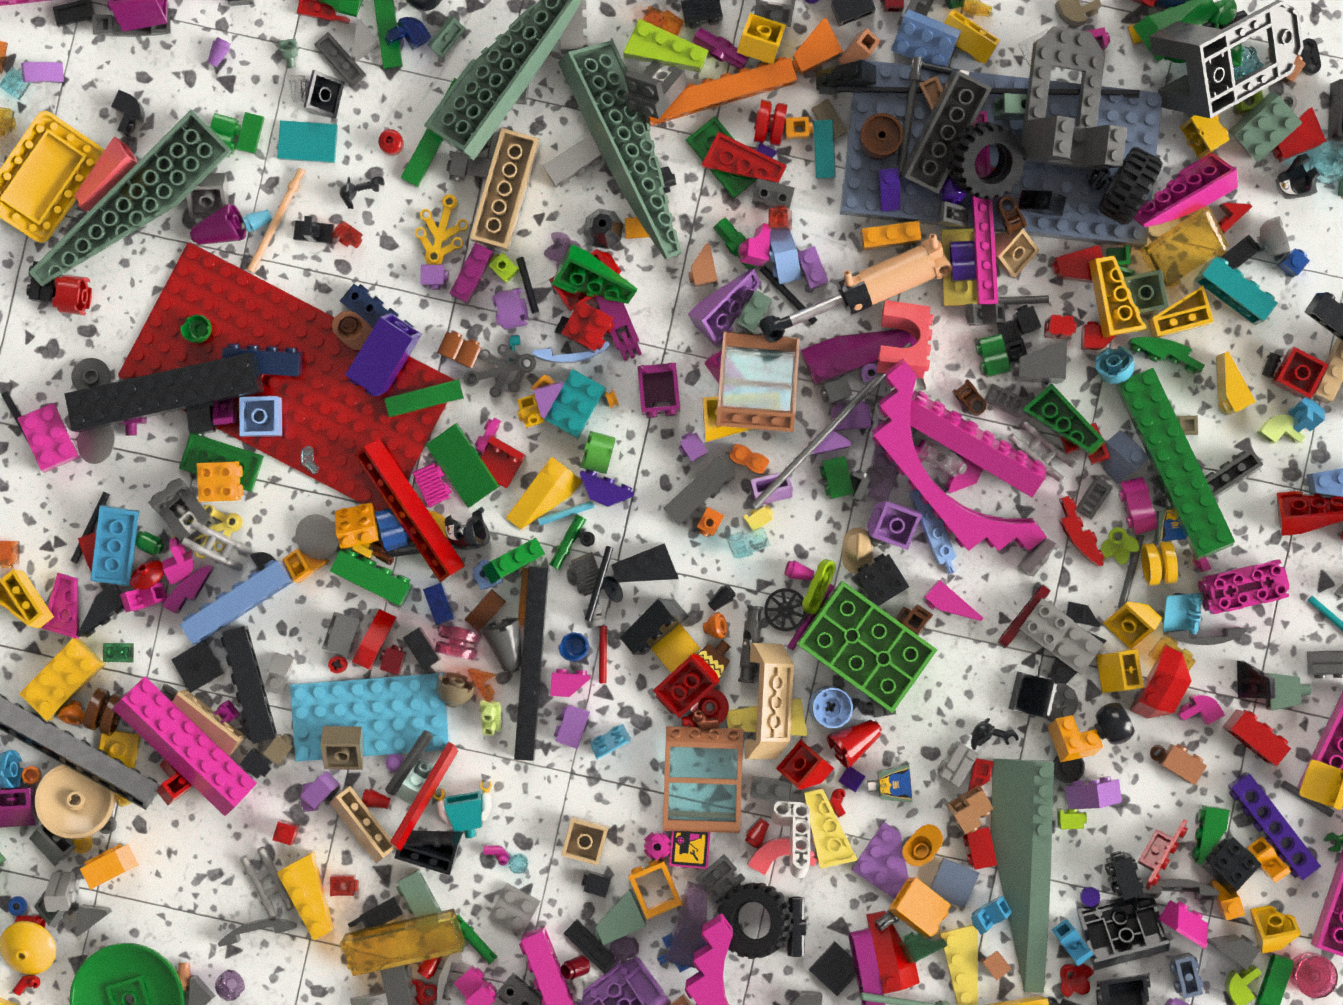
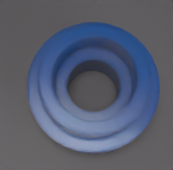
M21 896L13 897L8 902V910L14 916H20L27 910V901ZM15 903H18L20 905L19 910L15 909Z

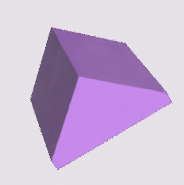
M833 430L811 455L849 448L852 444L851 441Z

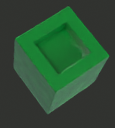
M1129 245L1106 249V256H1115L1119 266L1127 267L1131 264Z

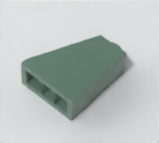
M631 889L627 890L597 923L594 934L597 941H602L603 945L646 927V922Z

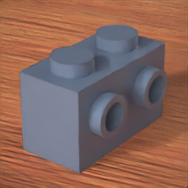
M1190 953L1170 957L1171 963H1169L1171 974L1175 975L1176 981L1173 984L1176 993H1179L1184 999L1202 995L1203 981L1201 976L1198 975L1197 969L1199 964L1197 958Z

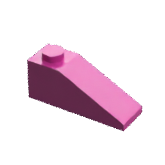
M938 580L923 597L926 599L924 603L932 610L936 608L937 610L978 621L983 620L979 613L941 580Z

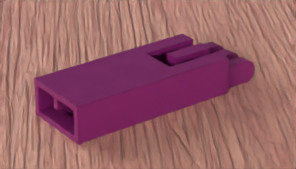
M595 296L600 310L614 318L612 322L615 325L610 334L617 351L620 350L624 362L628 360L625 354L629 352L631 359L635 358L632 351L636 349L638 356L642 355L637 343L639 342L638 336L624 303L606 300L602 296ZM625 326L629 338L624 331L621 333L623 341H621L617 329Z

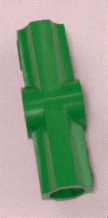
M725 217L713 229L725 242L728 250L740 260L738 249L740 244L747 239ZM742 262L747 270L757 267L756 265Z

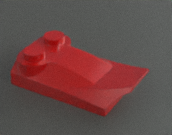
M596 249L590 253L620 275L621 270L609 252H601ZM554 277L549 279L551 285ZM552 285L569 312L575 310L580 300L586 303L593 298L587 296V293H569Z
M692 653L654 688L653 692L656 694L659 702L671 714H675L680 718L719 683V678L713 668L701 656Z

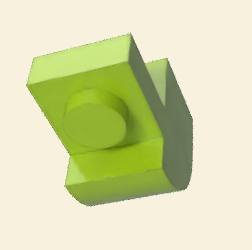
M1255 965L1249 966L1247 970L1242 968L1240 974L1231 970L1227 975L1225 990L1234 1005H1247L1255 999V996L1247 987V984L1262 974Z

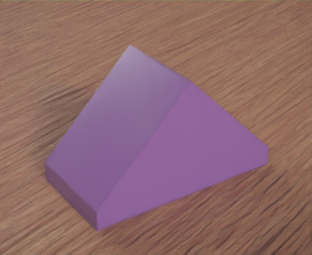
M558 381L534 388V394L542 418L545 419L564 382Z
M326 771L300 795V798L314 810L340 783Z

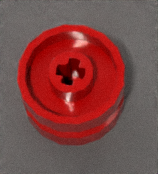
M761 100L759 112L757 111L755 120L754 142L764 143L767 132H771L770 145L780 146L788 104L778 103L775 107V113L771 114V101Z

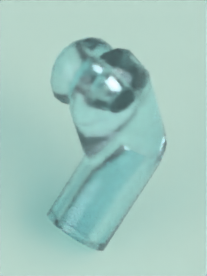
M306 446L301 451V464L315 475L320 470V467L313 462V448Z

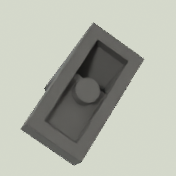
M44 891L34 907L48 926L55 928L67 911L47 912L43 899L46 892Z

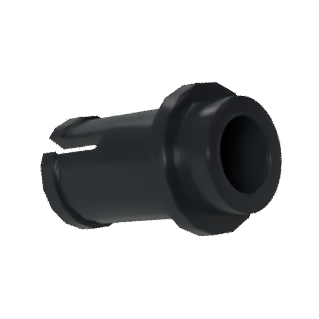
M1270 352L1266 357L1268 359L1261 374L1273 378L1278 363H1281V356Z
M583 532L580 536V542L586 547L592 546L595 542V536L591 532ZM587 535L591 538L588 543L584 541V537Z

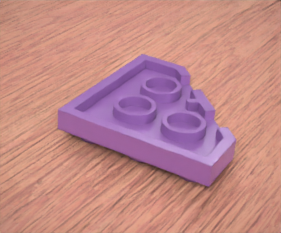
M883 821L851 868L855 873L894 899L907 878H909L906 861L902 854L903 846L900 832Z

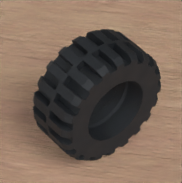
M992 122L975 123V126L969 125L965 128L966 132L961 131L957 135L958 140L953 141L951 144L953 149L948 153V157L951 159L950 162H947L948 169L952 170L949 173L950 177L955 180L954 184L958 188L976 198H984L986 200H993L994 197L997 199L1004 196V192L1008 194L1013 190L1011 188L1013 185H1018L1020 182L1018 178L1024 174L1025 170H1022L1023 165H1026V159L1023 158V155L1026 152L1025 148L1021 147L1022 141L1016 137L1013 131ZM994 143L999 153L998 163L989 175L978 178L975 172L976 157L981 149Z
M1133 147L1123 160V166L1118 168L1098 206L1100 213L1122 225H1128L1151 191L1163 166L1161 159L1139 147Z
M753 882L738 886L729 891L727 896L723 897L721 900L722 904L718 906L717 912L719 914L722 913L733 928L729 951L732 953L737 952V956L742 958L760 959L784 946V942L790 937L789 931L793 927V923H791L793 913L789 912L788 907H790L788 901H784L783 898L785 896L781 892L778 893L775 887L766 886L765 883ZM750 902L761 904L770 916L769 932L759 939L748 937L739 925V912L745 904Z

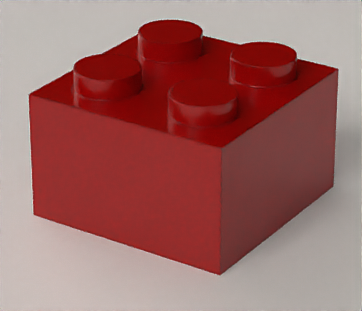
M1296 347L1288 349L1271 383L1301 399H1311L1329 364Z

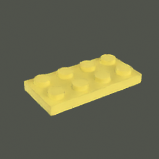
M973 229L941 230L943 253L949 263V243L974 241ZM951 273L942 278L943 307L977 304L976 280L951 282Z

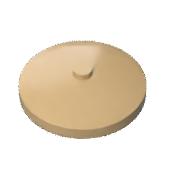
M63 764L53 768L43 777L35 795L36 813L44 827L58 837L71 840L83 839L101 830L109 821L115 804L114 792Z

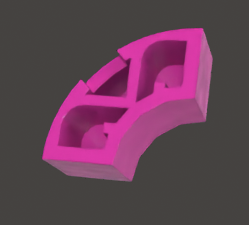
M1143 477L1121 482V491H1118L1120 501L1124 502L1128 516L1126 517L1128 528H1132L1135 535L1157 529L1156 513L1150 499L1149 488Z

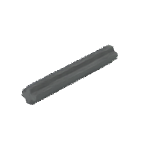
M424 730L385 788L388 794L392 796L396 794L432 740L433 735L430 731Z

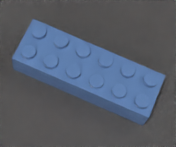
M271 560L264 565V570L254 571L247 576L249 578L247 581H239L231 587L233 590L230 592H222L216 596L215 602H207L199 607L200 611L198 613H190L183 618L184 622L180 626L190 642L198 644L293 583L294 581L284 562Z

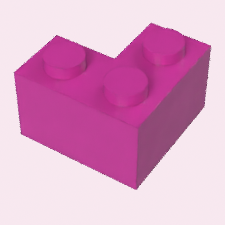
M473 965L458 977L453 984L466 998L464 1002L467 1005H491L495 1002L498 995L496 993L497 989L491 982L487 983L483 978L485 975L481 969L475 968Z

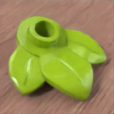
M1115 527L1109 532L1108 539L1102 543L1101 551L1104 559L1113 555L1118 563L1125 565L1129 559L1130 552L1139 551V544L1134 537L1127 535L1123 528ZM1120 533L1122 535L1121 540H1115L1114 535Z

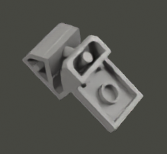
M1043 598L1040 599L1019 628L1025 635L1080 675L1083 674L1104 645V643Z

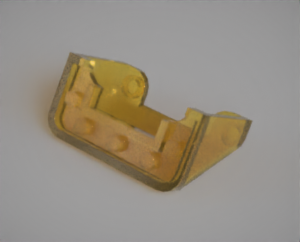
M1207 205L1138 252L1151 271L1162 269L1165 288L1169 286L1172 289L1180 284V278L1213 256L1217 255L1219 258L1228 252L1226 248L1229 244L1212 210Z

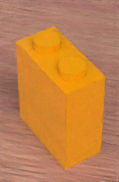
M913 877L907 878L888 910L922 937H932L939 930L938 925L947 917L948 909L951 905L918 878Z

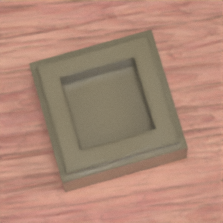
M1198 415L1177 416L1185 435H1198Z

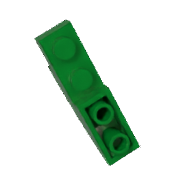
M1155 337L1131 338L1127 342L1131 346L1130 349L1137 353L1143 352L1147 354V358L1151 361L1161 362L1165 357H1168L1167 360L1169 362L1185 366L1184 369L1192 374L1202 372L1205 366L1203 363L1188 356L1192 350L1191 348L1171 340Z

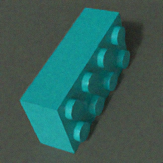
M1214 257L1209 260L1194 280L1201 286L1204 285L1205 289L1252 324L1257 325L1264 322L1278 304L1274 300L1275 297L1269 292L1264 293L1260 290V286L1256 282L1248 281L1244 278V274L1240 270L1232 269L1228 266L1229 263L1224 258Z

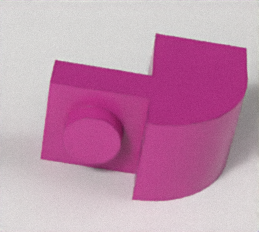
M177 537L169 539V548L173 557L163 560V571L170 585L186 579L193 570L192 550L186 551L185 546L179 543Z
M162 582L156 583L145 590H133L120 594L126 613L158 605L167 599Z
M1199 694L1190 696L1192 704L1187 703L1179 708L1181 711L1176 713L1182 721L1198 713L1203 723L1207 725L1225 716L1215 699Z

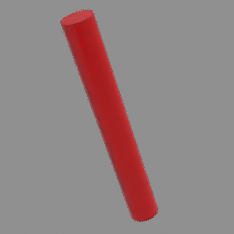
M599 626V683H607V626Z

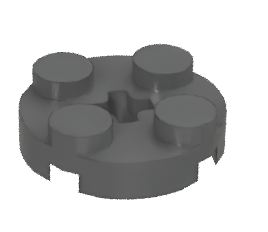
M1057 683L1054 700H1057V697H1061L1063 705L1056 708V704H1052V711L1048 719L1053 721L1056 718L1074 715L1078 707V698L1075 690L1063 683Z

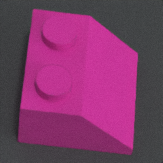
M1170 900L1158 920L1205 949L1207 947L1208 923L1202 920L1203 915L1195 910L1189 912L1187 910L1189 906L1181 901H1178L1176 904Z

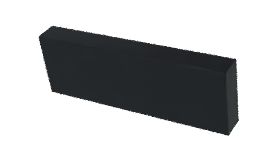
M578 919L563 933L604 974L618 961V958L605 945L598 942L596 937Z

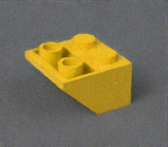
M1138 649L1096 655L1102 693L1144 688Z

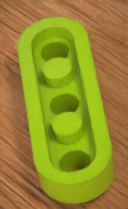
M823 559L818 564L808 592L802 601L805 612L815 614L819 610L836 570L834 561Z

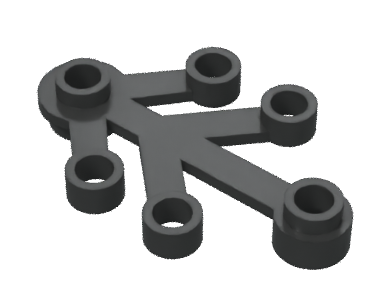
M501 344L497 348L498 353L516 361L515 363L508 364L492 355L489 350L483 349L479 353L480 359L489 361L496 365L497 368L479 373L468 371L463 377L464 383L468 386H475L479 383V380L500 375L495 385L489 391L492 397L497 398L501 395V389L511 371L518 370L514 380L508 384L510 392H517L520 389L519 384L525 373L532 372L536 367V359L533 355H519L510 350L508 345ZM502 346L507 348L504 354L500 352ZM484 351L488 352L489 355L486 359L482 357ZM526 359L530 361L529 367L524 366ZM470 375L475 376L474 382L469 381ZM512 383H515L517 385L516 390L511 389L510 386ZM494 388L499 390V394L496 396L492 393Z

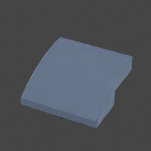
M943 858L930 889L945 901L964 908L980 873Z

